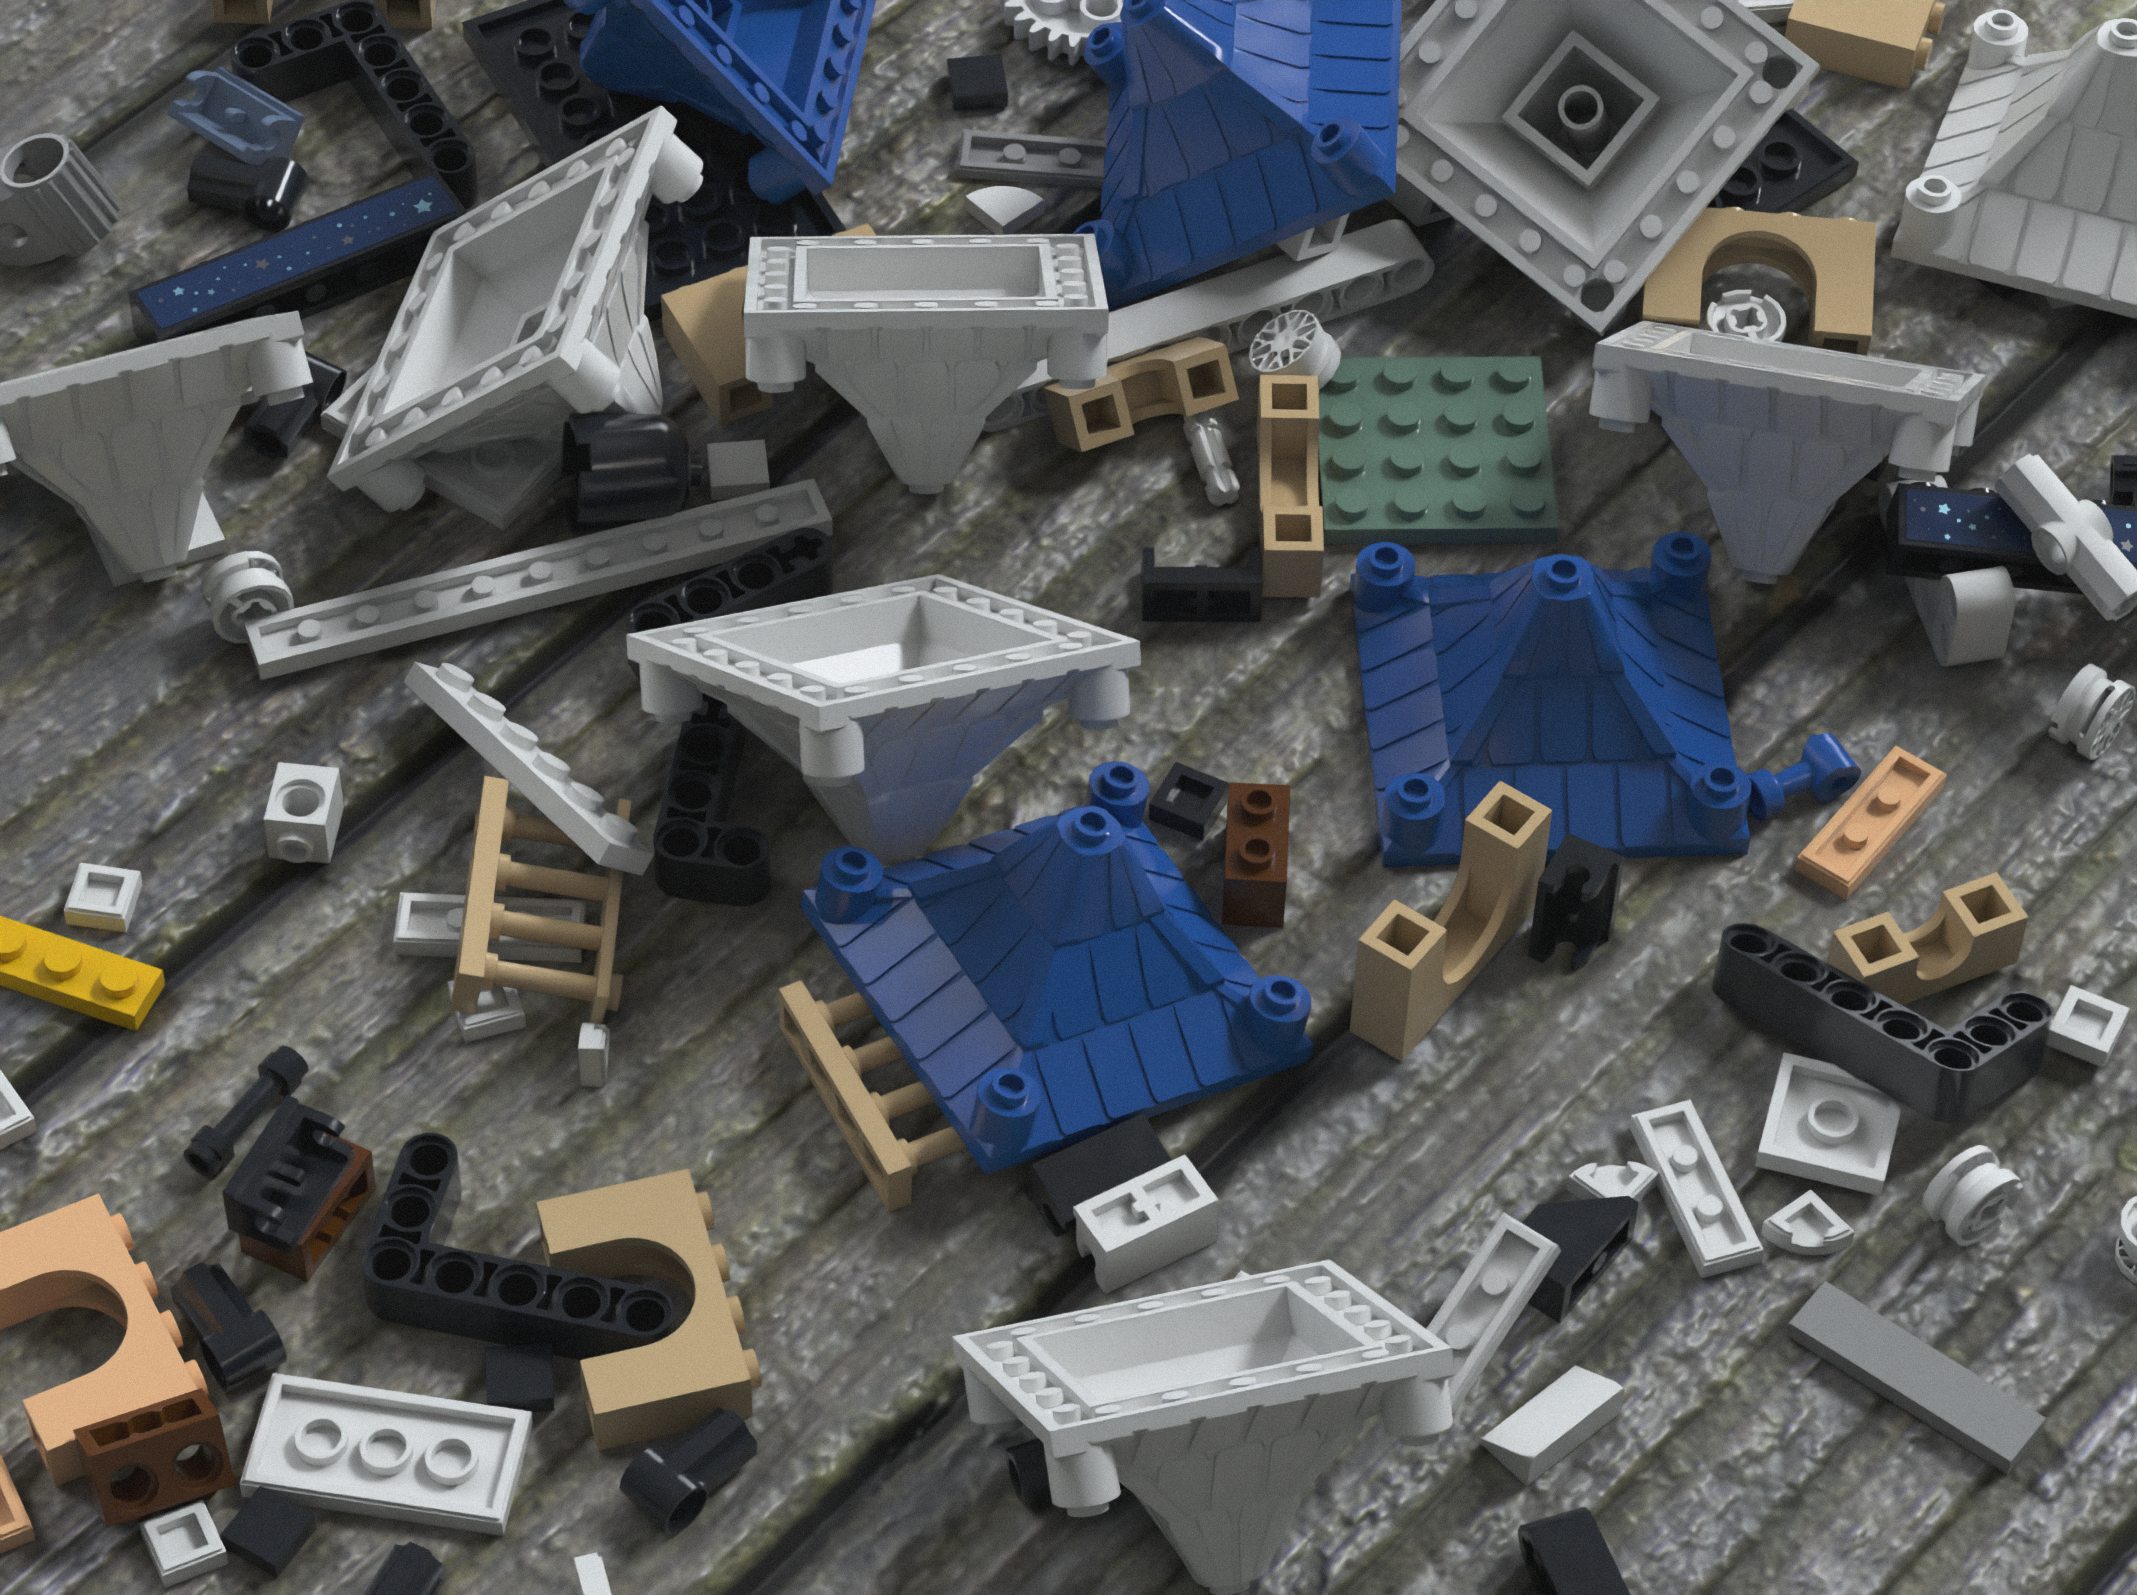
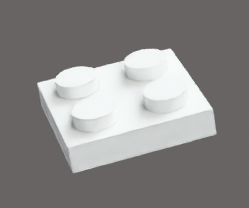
M1784 1052L1755 1166L1881 1196L1903 1103L1835 1064Z

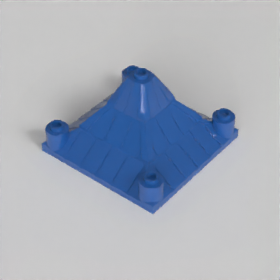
M563 0L574 10H579L587 15L595 14L580 44V65L585 75L591 81L601 84L605 89L644 99L671 103L681 101L745 135L752 132L766 146V148L751 156L747 175L752 191L760 199L780 205L806 189L817 195L832 186L876 0Z
M1124 0L1120 12L1121 22L1102 24L1090 33L1083 53L1084 60L1110 89L1109 117L1106 131V145L1108 147L1104 157L1101 218L1097 221L1082 224L1073 234L1095 235L1109 311L1395 195L1402 0Z
M1675 532L1666 534L1658 539L1653 546L1650 568H1633L1627 571L1622 569H1601L1579 556L1556 554L1538 558L1506 573H1484L1479 576L1451 574L1433 575L1430 577L1414 576L1415 561L1413 555L1405 547L1396 543H1373L1362 549L1357 556L1356 572L1351 574L1349 590L1382 866L1403 867L1460 864L1465 819L1499 781L1552 809L1546 861H1551L1568 833L1625 858L1748 854L1750 835L1747 812L1751 795V782L1748 775L1736 766L1731 741V731L1725 706L1724 690L1706 591L1712 554L1708 544L1700 537L1691 533Z
M1112 761L1095 767L1090 774L1082 805L1060 811L1059 814L1054 816H1045L1017 825L1011 830H1001L970 840L967 844L955 845L927 854L921 859H911L883 868L880 860L867 850L852 846L836 848L828 852L822 860L818 885L803 890L800 908L986 1175L1079 1143L1144 1113L1146 1118L1310 1060L1314 1044L1304 1032L1311 1010V997L1308 990L1300 982L1287 976L1270 975L1260 979L1248 961L1239 954L1236 945L1221 925L1212 918L1209 909L1194 889L1186 883L1182 873L1167 853L1159 847L1157 840L1143 823L1142 819L1149 795L1150 783L1146 775L1131 764Z

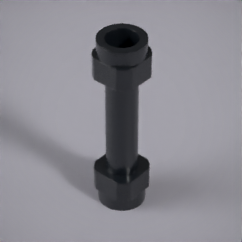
M282 1045L275 1052L269 1053L258 1065L260 1078L214 1128L208 1125L202 1126L191 1138V1144L184 1150L183 1155L187 1163L196 1172L210 1178L217 1171H222L235 1157L233 1144L279 1094L283 1097H286V1095L290 1096L302 1083L301 1079L309 1071L305 1059L297 1051Z

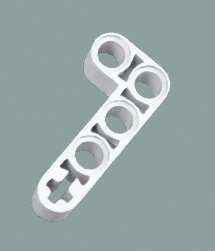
M1936 475L1935 481L1929 482L1937 487L1948 488L1941 475ZM1903 480L1881 485L1879 489V510L1885 532L1886 512L1898 483L1911 484L1924 481ZM1999 566L1947 574L1942 576L1941 580L1904 576L1940 665L1947 667L1997 659L2004 656L2015 608L2013 584L2005 567Z

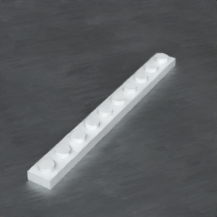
M812 478L677 512L671 516L649 519L243 621L245 636L261 680L725 563L799 528H814L824 532L827 536H832V518L816 481Z

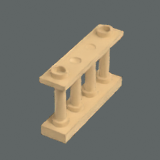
M484 776L475 817L450 1010L475 1014L480 990L492 991L493 986L496 985L590 1001L588 1023L602 1025L606 1010L617 1012L623 982V974L612 973L623 871L606 867L605 877L512 862L511 855L500 853L501 842L511 843L512 837L574 848L580 847L549 818L517 813V806L506 805L509 780ZM619 799L615 815L628 822L631 800ZM636 827V829L638 830V832H637L635 838L638 839V837H639V827ZM506 886L600 901L602 905L599 926L505 911V904L493 902L495 890L505 892ZM502 935L596 951L594 975L499 961L498 954L487 952L488 940L499 941V937Z
M802 980L779 988V1027L885 1208L890 1212L911 1204L912 1176L917 1174V1167L967 1147L952 1126L909 1143L904 1138L896 1140L889 1128V1120L935 1103V1101L921 1081L882 1096L877 1092L868 1093L861 1081L862 1073L904 1058V1056L890 1036L854 1050L848 1045L841 1047L834 1035L835 1028L873 1013L859 992L825 1004L822 1000L814 1002Z

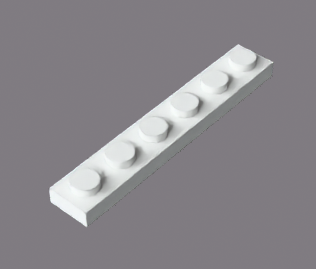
M414 662L404 683L598 865L640 876L644 874L654 854L635 838L638 832L635 826L617 815L608 813L601 806L604 798L599 793L571 779L568 776L571 768L559 758L542 752L536 746L538 738L534 733L506 719L503 716L506 708L492 697L477 692L471 686L474 679L470 674L449 663H442L440 668H435Z

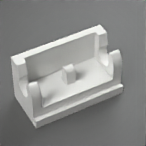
M1182 1155L1073 1206V1215L1076 1218V1242L1082 1258L1091 1253L1093 1254L1096 1262V1267L1094 1268L1096 1282L1105 1294L1217 1242L1218 1198L1186 1155Z

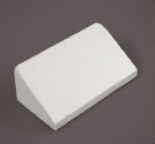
M1575 1365L1483 1436L1480 1444L1520 1481L1528 1486L1619 1415L1622 1409L1625 1390L1617 1382Z

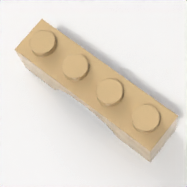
M1260 375L1257 411L1259 534L1263 574L1262 597L1320 598L1324 538L1323 508L1319 506L1318 376Z

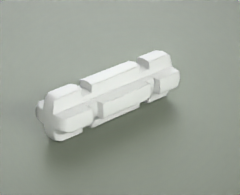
M1209 409L1188 417L1184 416L1185 423L1183 429L1187 441L1193 444L1190 449L1201 480L1207 484L1204 488L1209 502L1218 507L1225 503H1235L1239 498L1238 490L1240 485L1235 472L1229 469L1233 465L1221 432L1215 429L1218 427L1214 413Z

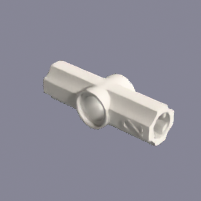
M2028 454L2013 463L1998 478L1994 489L2032 532V545L2042 564L2056 575L2067 573L2107 621L2111 619L2117 621L2130 613L2137 605V570L2113 543L2112 527L2104 512L2089 500L2078 502L2038 454L2034 456Z

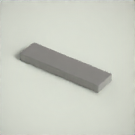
M962 129L956 177L1102 188L1104 183V157L1108 145H1106L1105 140Z
M1827 1281L1822 1283L1789 1322L1786 1336L2006 1474L2012 1470L2043 1431L2046 1421L2044 1416Z

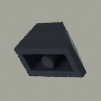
M1630 1196L1538 1204L1522 1224L1557 1244L1561 1252L1527 1303L1558 1323H1561L1632 1241L1639 1202Z

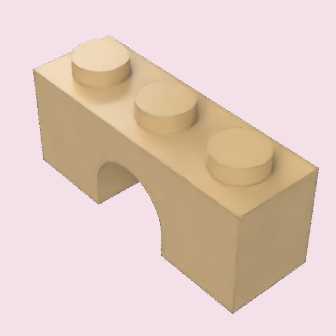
M1201 336L1108 366L1107 375L1095 379V387L1080 390L1065 389L1060 387L1059 383L1044 387L1057 443L1080 452L1134 435L1132 424L1147 418L1165 414H1180L1188 417L1239 400L1226 344Z
M1995 872L1943 891L1940 905L1935 914L1926 923L1913 931L1903 934L1889 912L1833 931L1827 963L1897 1003L1904 1005L2018 963L2028 916L1999 874Z

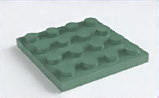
M1541 356L1340 358V365L1334 376L1319 390L1318 479L1320 506L1323 508L1324 545H1371L1379 542H1390L1398 545L1557 543L1559 524Z

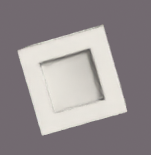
M278 762L264 816L269 858L285 859L295 863L308 861L330 864L344 808L339 768Z

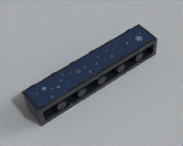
M434 170L128 292L134 333L143 346L256 317L299 311L300 319H305L414 275L433 231L466 214L467 211L437 170Z
M1929 482L1898 483L1886 512V575L1941 580L1942 576L1947 574L2003 566L2007 569L2014 588L2085 595L2067 573L2056 575L2042 564L2032 545V532L1999 493L1987 488L1964 490L1937 487ZM2091 500L2108 518L2113 531V543L2137 570V507L2113 505L2104 500Z

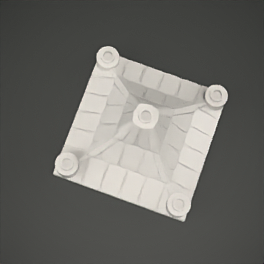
M1436 0L1400 44L1396 173L1570 310L1583 327L1603 336L1606 331L1616 328L1623 322L1628 312L1630 300L1733 176L1743 161L1760 143L1775 122L1778 121L1786 110L1795 108L1804 100L1809 91L1810 81L1820 70V64L1737 0Z
M2001 9L1979 16L1974 22L1968 61L1936 136L1935 143L1927 158L1920 178L1911 181L1906 187L1901 221L1893 239L1890 257L2137 319V21L2129 18L2109 20L2086 33L2069 50L2030 54L2028 57H2024L2028 27L2022 19L2013 12Z
M663 106L653 109L433 231L329 470L327 478L343 492L356 486L388 513L394 512L399 508L405 511L417 503L426 487L423 482L426 473L425 468L415 458L437 448H440L443 452L530 437H534L538 441L561 443L564 422H570L569 414L660 415L663 395L657 356L649 321L644 315L649 224L644 218L652 194L664 204H669L676 200L684 202L696 193L703 181V176L700 174L703 168L702 159L674 134L677 119Z
M1094 234L750 237L744 304L746 378L750 381L758 382V390L769 393L788 392L794 389V382L803 380L806 377V361L815 364V372L867 418V425L894 471L897 480L900 483L909 485V491L913 493H939L944 491L945 484L952 483L956 479L986 423L985 418L1037 370V362L1047 358V374L1050 377L1059 379V386L1065 389L1080 390L1095 387V379L1107 375L1109 309Z
M299 311L251 318L1 382L0 476L8 474L5 465L7 462L74 506L76 514L116 557L128 574L141 573L144 583L177 575L176 563L185 561L188 556L204 484L202 477L240 407L262 401L265 395L267 396L269 406L303 398L305 396L302 385L313 382L301 339L304 335Z
M1643 320L1595 344L1592 368L1595 369L1589 414L1600 417L1599 428L1626 433H1634L1636 423H1648L1650 409L1661 416V426L1708 489L1707 496L1733 567L1743 569L1742 579L1764 584H1777L1778 575L1791 574L1808 544L1836 506L1838 498L1882 462L1888 454V462L1900 466L1898 476L1902 478L1934 482L1936 472H1949L1951 456H1959L1960 446H1972L1979 402L1983 395L1986 375Z
M940 574L626 634L628 659L638 663L640 668L642 710L655 714V721L680 723L690 720L692 718L691 712L703 706L702 693L727 704L728 713L803 774V780L850 844L853 847H859L871 852L880 860L883 868L922 855L957 810L973 784V776L1043 717L1044 708L1068 698L1069 716L1081 720V727L1091 730H1105L1117 727L1119 725L1118 719L1130 714L1129 671L1141 665L1139 640Z
M1331 1260L952 1336L955 1362L964 1372L970 1420L975 1423L984 1424L985 1431L990 1433L1013 1431L1021 1428L1024 1424L1032 1430L1044 1443L1052 1504L1067 1508V1514L1072 1517L1098 1515L1109 1509L1108 1502L1116 1499L1121 1494L1119 1482L1135 1494L1159 1530L1181 1558L1194 1581L1204 1587H1209L1210 1592L1215 1595H1231L1243 1592L1250 1587L1249 1581L1263 1575L1285 1537L1300 1505V1494L1363 1431V1421L1382 1412L1386 1434L1399 1437L1400 1444L1404 1446H1424L1438 1442L1441 1439V1432L1450 1428L1453 1424L1448 1378L1456 1375L1452 1347Z

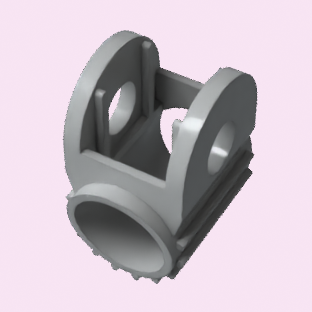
M53 133L38 134L28 137L17 144L0 148V224H15L23 228L28 235L21 239H13L0 233L1 264L27 267L54 260L61 255L66 257L80 256L99 244L107 234L111 233L110 229L113 224L119 221L117 212L122 209L117 203L119 198L71 139H67L63 133L61 135ZM17 174H24L33 177L37 181L16 183L13 182V177Z

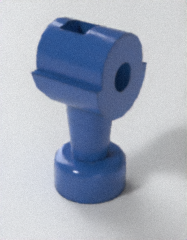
M1832 733L1813 734L1806 741L1801 761L1776 775H1773L1766 769H1760L1748 774L1751 782L1748 809L1756 819L1764 821L1783 811L1785 798L1808 790L1820 802L1834 801L1837 796L1847 792L1856 784L1860 778L1861 769Z

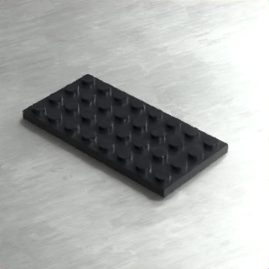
M527 0L462 22L464 40L546 168L551 167L659 106H663L677 119L674 134L702 159L703 168L700 174L703 176V181L696 193L684 202L676 200L669 204L662 203L652 194L644 218L649 224L644 315L648 318L649 322L662 318L661 295L748 265L750 237L832 236L838 232L847 231L822 192L814 195L809 189H806L780 205L772 204L756 196L747 178L749 160L751 156L766 148V146L752 132L745 135L681 101L671 103L644 99L605 89L601 84L591 81L585 75L580 65V44L595 14L587 15L579 10H574L563 0Z

